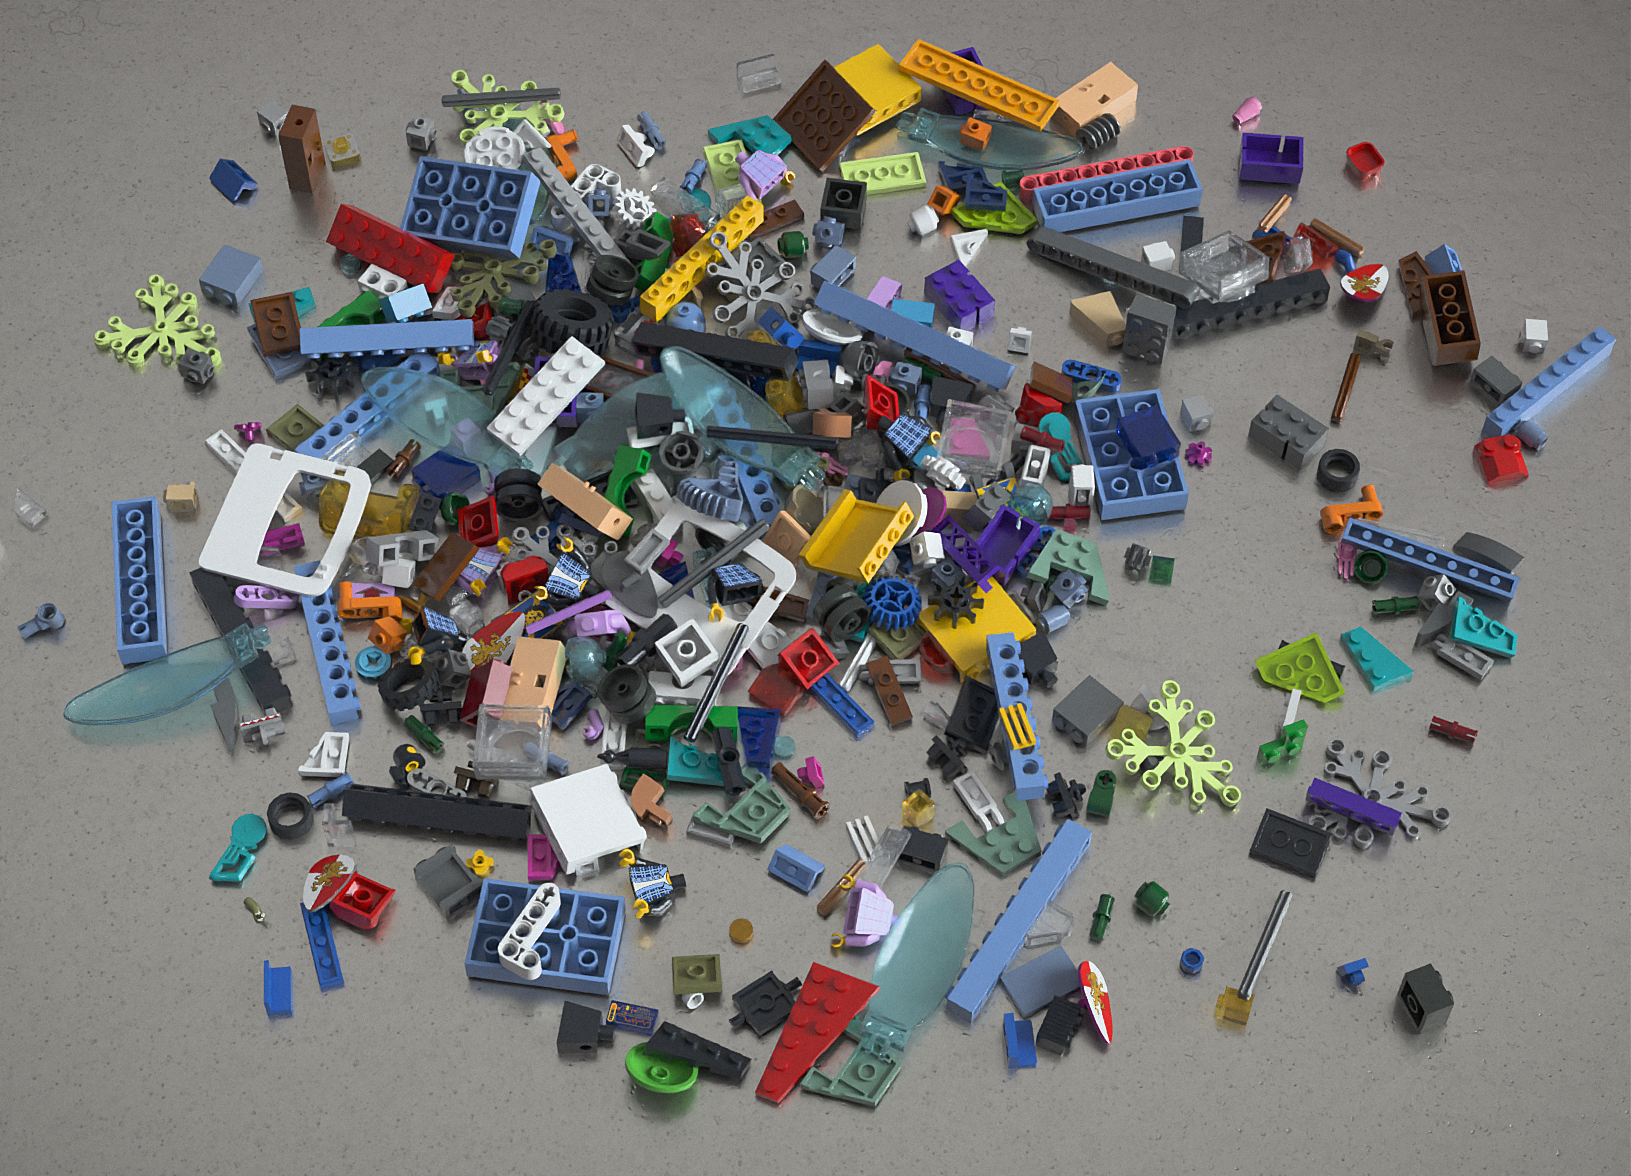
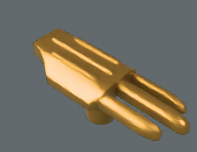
M421 593L418 600L399 595L398 598L401 599L403 604L419 612L421 606L426 604L429 596Z

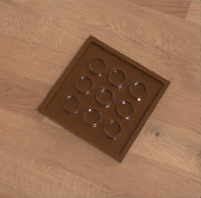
M824 59L773 120L791 135V141L823 172L875 114L876 110Z

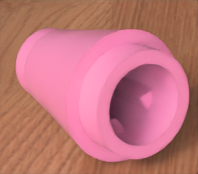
M1255 97L1246 98L1232 115V119L1236 124L1240 125L1260 113L1262 109L1261 103Z

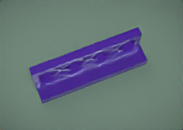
M948 515L930 532L940 534L943 549L985 593H988L993 587L987 580L1000 567ZM951 523L953 525L952 533L942 534L941 531ZM965 538L964 546L955 547L956 539ZM968 551H977L976 559H967ZM989 563L991 567L981 574L979 572L980 564Z
M1315 777L1306 793L1305 801L1392 836L1402 815V812Z

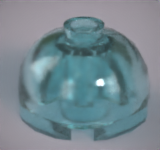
M1027 483L1019 486L1013 492L1008 501V507L1020 513V516H1025L1042 525L1043 522L1046 523L1052 513L1053 499L1043 486Z
M575 636L568 639L565 658H570V666H566L570 678L575 682L588 681L595 678L601 672L603 664L606 662V653L595 639L586 636Z

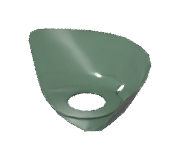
M1105 374L1099 382L1083 381L1072 384V398L1070 402L1075 404V400L1091 398L1102 384ZM1082 386L1089 387L1087 393L1081 396L1077 395L1079 388Z

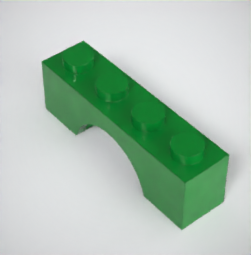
M656 211L644 220L642 230L670 241L671 244L675 237L674 229L676 223ZM671 245L658 257L650 260L645 259L635 266L639 273L635 288L645 292L665 273V268L668 269V257L672 251Z
M368 290L347 306L342 307L336 314L325 319L317 327L379 324L386 318L379 299ZM320 355V358L317 360L323 361L328 355Z
M619 445L618 452H616L614 457L615 463L609 475V485L604 498L633 518L621 536L629 539L634 517L626 510L624 503L625 493L634 480L646 476L652 455L640 448Z
M654 705L646 715L645 741H669L675 732L688 728L698 706ZM712 706L701 730L711 736L712 731L718 727H727L732 730L734 742H737L738 706Z

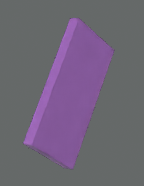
M605 590L526 625L527 632L530 635L612 598L609 590Z

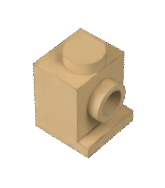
M190 481V485L176 484L167 486V490L163 492V502L167 503L169 512H196L198 492L194 481Z

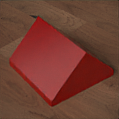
M865 376L864 405L866 430H882L877 424L884 415L893 422L899 416L898 395L895 391L871 376Z
M494 496L487 497L457 510L459 533L462 538L477 547H489L497 544L499 530Z

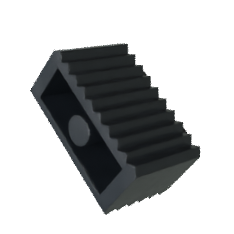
M1055 995L1037 1033L1036 1044L1060 1055L1063 1054L1065 1048L1070 1049L1075 1038L1072 1032L1075 1027L1080 1028L1084 1015L1081 1014L1082 1006Z

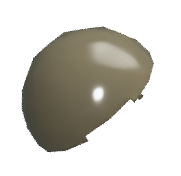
M804 484L797 485L789 493L784 504V510L811 536L829 512L823 496L821 497L819 493L816 494L810 488L805 487Z

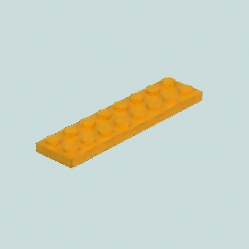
M920 39L915 42L899 64V70L1038 132L1042 131L1059 107L1060 100Z

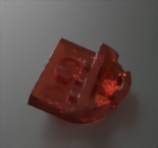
M690 213L672 216L670 227L674 235L673 251L676 257H682L706 235L704 223L699 222L697 219L699 214Z
M1303 222L1298 225L1293 235V238L1323 259L1334 256L1335 252L1340 250V247Z
M927 631L921 639L919 648L922 659L937 672L944 674L955 672L957 670L955 661L933 634Z
M772 664L765 667L759 673L747 692L786 717L797 699L801 700L804 688L789 670H785L780 664Z

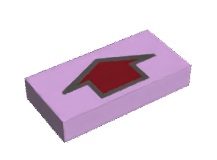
M352 583V598L395 597L396 586L382 583Z

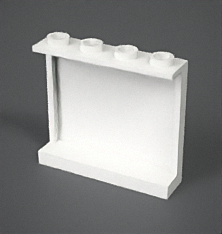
M607 764L531 787L528 801L532 805V809L566 875L575 872L576 864L634 845H637L639 851L643 850L644 842L647 838L645 829L639 826L635 810L628 805L625 791L620 789L617 784L616 774L613 771L611 772Z

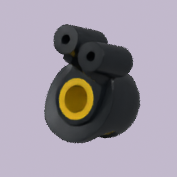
M400 745L393 753V761L396 766H390L389 774L399 789L406 790L409 787L407 783L409 772L417 768L422 769L426 761L420 753H417L413 745Z

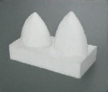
M622 125L616 142L636 167L644 166L646 158L651 157L655 151L654 148L643 143L647 139L645 134L634 132L629 125Z
M1143 684L1138 688L1140 694L1134 699L1131 707L1146 713L1148 712V704L1151 700L1156 699V697ZM1152 705L1153 709L1158 710L1156 705ZM1149 714L1154 720L1150 730H1157L1165 725L1169 729L1168 723L1158 714Z

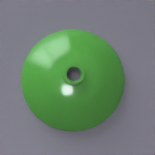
M647 1042L635 1045L626 1055L625 1068L628 1075L638 1085L647 1090L664 1094L677 1093L691 1087L697 1079L698 1067L687 1066L688 1062L675 1058L673 1062L663 1060V1055L652 1053L651 1056L644 1055L643 1049Z

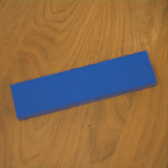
M827 673L809 688L856 738L875 726V721Z
M304 902L300 903L320 989L343 984L344 980L326 906L315 912H308Z

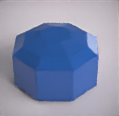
M1189 948L1183 951L1180 965L1184 971L1195 973L1201 970L1204 956L1200 950Z

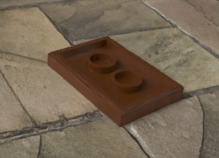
M292 292L250 300L264 357L301 350V326Z
M1035 361L1033 362L1030 373V387L1068 404L1072 398V378Z
M451 532L413 581L412 585L439 602L479 551V548L456 533Z

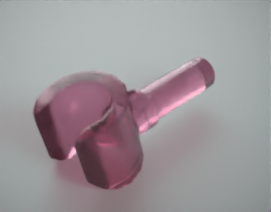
M1065 518L1063 531H1069L1070 534L1075 535L1076 520Z

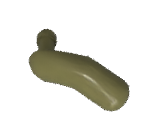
M251 897L245 898L244 905L252 911L254 919L262 921L266 914L262 912L258 903Z

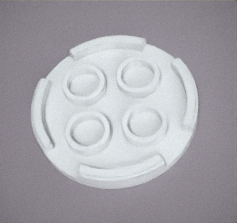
M495 126L478 131V134L466 143L464 160L465 163L519 170L524 163L522 157L526 152L521 137L508 128Z
M907 480L896 481L889 485L876 502V504L899 508L902 502L905 501L914 515V518L894 546H902L910 542L918 528L923 526L927 514L926 496L917 484Z

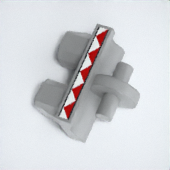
M275 708L265 709L263 712L264 717L256 719L254 714L251 713L243 715L242 722L239 725L244 742L262 739L263 744L267 745L268 737L285 732L280 712L277 713Z

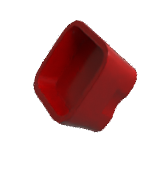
M1370 142L1359 143L1349 147L1346 151V162L1360 180L1378 175L1384 166V158Z

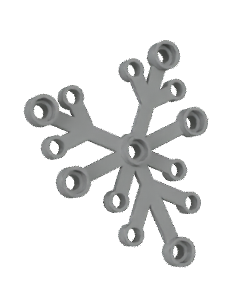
M717 231L709 237L710 247L719 251L730 269L710 263L705 269L707 276L714 277L719 275L739 280L742 286L731 284L727 280H723L718 284L717 289L720 294L730 292L742 296L727 306L719 305L712 313L713 319L717 323H725L729 320L732 312L747 303L745 319L735 326H730L725 332L726 336L737 338L739 333L743 331L742 339L751 340L753 334L754 341L759 342L758 336L763 338L764 341L762 343L768 341L767 335L760 330L754 321L756 303H759L761 300L779 304L786 314V320L791 325L796 324L800 319L799 313L794 311L792 307L802 309L804 313L808 311L806 304L811 306V310L819 309V306L814 304L815 297L810 296L804 300L793 298L800 296L804 291L800 283H794L782 295L765 292V290L780 280L791 279L795 274L793 264L789 262L782 263L777 268V273L759 284L761 270L764 267L760 259H755L750 263V270L752 271L751 281L746 276L748 256L752 250L750 243L742 242L738 246V253L740 254L738 264L725 246L727 237L724 233ZM717 239L719 245H716L713 240ZM742 246H746L748 251H743ZM754 263H757L760 268L756 269ZM709 267H713L715 273L710 272ZM782 270L787 271V276L782 273ZM721 285H726L727 290H723ZM794 287L799 288V293L794 291ZM750 291L755 292L756 296L752 297ZM718 312L723 314V319L717 316ZM790 315H794L796 320H791ZM733 330L735 336H732L729 331Z
M566 524L559 525L556 530L557 538L562 542L563 547L566 545V540L562 537L571 540L574 538L573 527ZM539 526L537 528L536 535L539 539V544L530 538V533L526 528L518 527L512 532L514 544L520 547L527 546L532 550L518 549L515 553L517 561L534 555L541 557L542 560H545L553 568L555 567L558 559L549 553L548 538L550 532L548 527ZM563 529L569 530L567 534L561 533ZM544 530L547 532V534L545 536L539 535V532ZM519 532H523L525 535L524 537L519 538L517 537V534ZM608 541L604 546L605 550L591 564L593 575L591 579L605 590L609 589L602 578V567L612 554L618 552V546L614 541ZM586 543L582 547V553L587 560L596 553L595 546L592 543ZM609 546H614L615 550L608 551L607 548ZM590 547L593 549L591 553L585 552L586 548ZM520 553H525L526 557L521 559L518 557V555ZM528 590L521 591L518 595L519 602L522 601L521 597L523 595L529 596L532 593ZM568 617V618L563 619V620H564V622L567 624V622H568L569 620L575 619V617H574V618H569V617Z
M1341 738L1329 740L1326 748L1327 753L1330 757L1337 758L1342 766L1332 761L1327 762L1324 766V774L1327 777L1340 775L1351 778L1362 793V797L1374 799L1379 804L1402 812L1400 822L1406 829L1405 835L1408 839H1418L1421 832L1420 827L1413 823L1408 814L1430 819L1436 826H1445L1449 823L1451 811L1445 806H1437L1430 810L1410 804L1416 800L1425 801L1428 798L1429 789L1424 785L1417 786L1414 791L1396 800L1388 799L1387 797L1393 794L1402 795L1406 790L1405 781L1396 779L1393 784L1379 790L1383 771L1389 767L1391 762V754L1388 751L1379 749L1374 752L1372 765L1375 768L1369 788L1359 774L1361 763H1363L1366 755L1364 750L1360 748L1354 749L1350 761L1345 754L1346 743ZM1359 754L1362 758H1356L1354 755ZM1331 767L1335 771H1329L1327 768ZM1400 785L1402 789H1397L1395 786ZM1418 791H1423L1425 795H1420ZM1315 805L1314 812L1317 815H1313L1309 819L1308 824L1319 826L1326 831L1328 826L1337 822V826L1333 829L1332 837L1335 841H1344L1347 835L1346 826L1348 818L1328 809L1320 810L1318 805ZM1362 823L1361 827L1356 829L1353 837L1354 843L1358 847H1368L1373 840V832L1370 830V826ZM1409 830H1414L1417 834H1411ZM1336 832H1342L1343 835L1339 836L1336 834ZM1359 838H1365L1366 841H1362Z

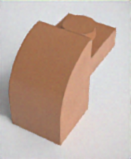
M818 408V412H813L812 433L826 437L851 438L852 416L848 412H830L826 408Z
M644 773L632 790V806L642 821L650 814L648 818L659 826L661 823L668 826L673 819L671 814L656 805V802L664 793V789Z

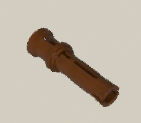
M781 762L773 766L771 774L797 796L800 805L807 807L813 813L815 819L822 818L829 811L830 803L823 801L817 795L815 789L805 786Z

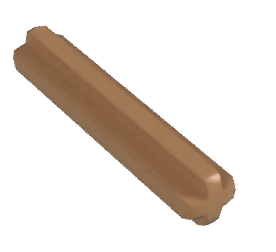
M1283 194L1259 222L1258 231H1262V233L1268 232L1290 205L1292 200L1290 196Z
M1317 218L1311 221L1309 228L1356 257H1360L1363 254L1364 247Z
M859 859L845 874H849L852 876L853 881H857L867 871L868 865ZM841 878L817 905L819 913L824 916L828 915L848 892L841 890L839 885L848 886L850 884L849 880Z

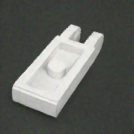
M974 771L953 780V786L976 820H979L981 827L986 833L991 831L992 827L985 815L991 813L993 820L998 826L1004 823L996 803Z

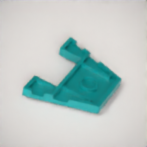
M768 115L708 129V136L716 144L724 143L737 137L739 140L742 139L743 144L753 153L761 150L764 153L778 155L791 143V135Z

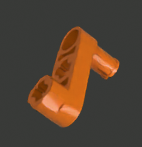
M571 129L559 135L553 134L545 137L551 145L547 149L557 165L556 168L566 181L578 178L576 168L563 147L578 141L576 131Z
M1365 485L1361 488L1364 502L1329 505L1322 508L1320 516L1324 531L1328 534L1338 533L1343 530V524H1347L1349 518L1361 522L1381 518L1383 510L1380 501L1377 500L1375 487L1373 485Z
M344 581L338 584L339 600L337 601V611L339 617L355 619L391 616L397 623H400L403 619L400 598L394 596L352 598V583Z

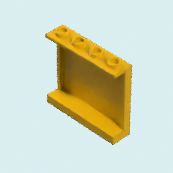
M879 44L867 48L864 52L834 66L876 110L875 114L856 134L857 136L921 101L922 87L909 74L900 71L899 64Z
M844 489L798 555L807 569L869 583L914 518V515L905 501L902 502L899 508L857 500L851 490Z
M993 576L987 580L993 587L988 593H985L978 586L977 593L971 595L975 599H984L983 609H971L976 614L974 624H971L967 618L961 617L957 620V628L953 629L952 619L948 616H943L939 621H935L934 612L940 609L937 605H931L920 611L919 618L916 621L923 630H926L960 672L961 683H963L966 676L974 679L980 672L990 669L986 651L987 635L1014 632L1015 641L1020 643L1036 635V628ZM971 582L970 584L964 586V588L970 587L975 582ZM957 598L954 599L955 606L957 605Z

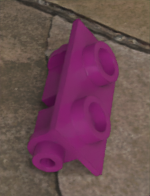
M296 523L267 531L260 548L261 555L305 544L300 524Z

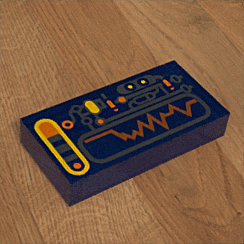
M611 1000L606 1025L653 1035L659 1010Z

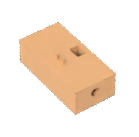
M1109 62L1056 97V99L1060 100L1059 107L1051 117L1076 138L1077 130L1083 128L1091 121H1095L1096 118L1101 117L1104 113H1110L1114 116L1135 102L1138 84L1112 62Z
M551 463L538 482V485L596 529L619 540L633 518L597 493L594 486L589 487L590 483L587 481L584 483L575 475Z
M518 636L510 667L513 669L502 715L496 719L503 730L546 735L568 655L561 641Z

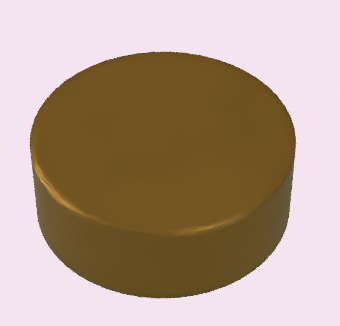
M742 918L734 920L729 928L731 939L740 944L750 941L753 936L751 922Z

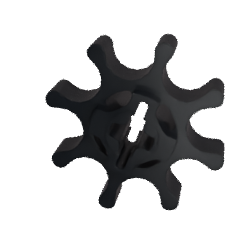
M345 353L341 358L327 357L323 361L310 359L312 368L316 370L305 372L307 382L318 381L314 384L316 394H320L324 388H331L333 396L337 397V388L339 386L347 385L351 389L355 387L353 378L349 376L353 374L358 375L360 371L357 363L347 365L351 362L350 353Z
M959 575L955 576L954 585L950 587L943 585L941 580H937L936 590L941 595H928L927 602L929 606L937 605L940 607L939 610L934 612V620L939 621L941 617L948 616L952 619L953 629L957 628V620L961 617L967 618L971 624H974L976 614L971 609L984 608L983 598L975 599L971 596L977 593L978 584L973 583L970 587L964 588L960 586ZM955 598H957V605H956V606L954 605V602H955L954 599H955Z

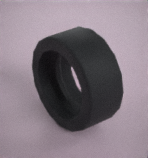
M1328 450L1319 461L1317 477L1320 483L1333 491L1348 490L1355 485L1358 479L1360 463L1357 457L1347 450ZM1331 463H1342L1351 470V474L1346 477H1336L1327 471L1326 466Z
M288 792L280 794L268 806L267 817L270 828L275 835L281 838H299L307 833L312 826L313 814L310 803L304 796L298 793ZM296 806L303 810L304 816L296 824L287 826L277 822V814L285 807Z

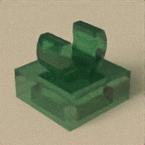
M1153 555L1149 579L1171 582L1175 558Z

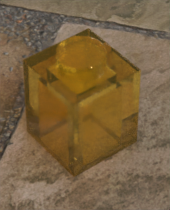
M920 789L902 802L901 816L913 827L920 829L934 818L935 803Z
M1226 986L1224 995L1219 994L1215 1007L1220 1009L1218 1018L1246 1026L1255 994H1251L1250 999L1244 1001L1237 997L1238 989Z

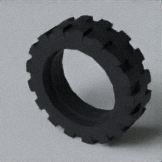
M423 657L421 663L416 665L411 664V660L407 658L404 659V662H398L394 664L393 668L386 670V674L380 678L381 682H378V692L386 706L390 707L391 710H412L417 705H423L424 701H429L433 697L432 694L438 691L437 686H440V676L433 663L428 661L427 658ZM423 676L422 680L411 689L395 692L396 688L407 679Z

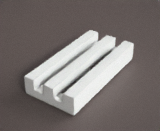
M868 815L864 816L862 820L859 818L855 819L853 823L851 821L846 822V828L860 860L868 864L885 858V853ZM864 825L866 826V829L870 835L873 845L877 851V855H875L872 846L868 840V837L864 831ZM855 828H858L870 857L866 858L854 831Z

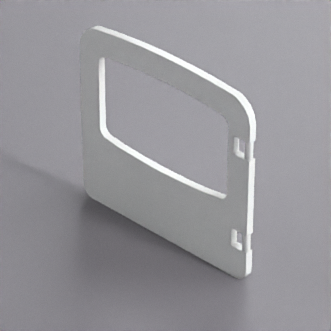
M252 444L245 454L200 555V567L208 572L306 597H315L323 594L334 579L360 522L371 488L369 475L359 468L347 467L335 462L287 450L283 451L263 444ZM271 454L281 455L282 458L280 461L271 459ZM335 469L345 471L344 477L335 475ZM297 473H305L351 486L335 534L321 563L311 577H303L257 564L260 548L271 519L286 488Z
M682 502L674 504L655 528L657 532L670 540L679 526L684 522H688L718 536L728 543L745 532V530L727 520L698 513L697 510H692ZM756 539L742 551L775 574V579L743 622L735 621L726 616H723L719 622V617L714 614L713 622H710L708 615L712 609L687 594L681 596L667 608H664L658 601L657 614L654 618H646L634 613L612 593V598L605 602L610 609L619 610L620 614L626 619L646 629L663 613L673 618L677 628L693 618L717 651L719 661L737 624L743 623L747 625L749 631L728 673L729 675L778 608L784 596L788 594L794 585L796 570L789 560L759 539ZM651 564L648 571L658 600V597L673 585L653 571ZM775 588L781 590L780 594L775 600L771 599L770 595ZM718 664L710 668L709 670L715 672Z

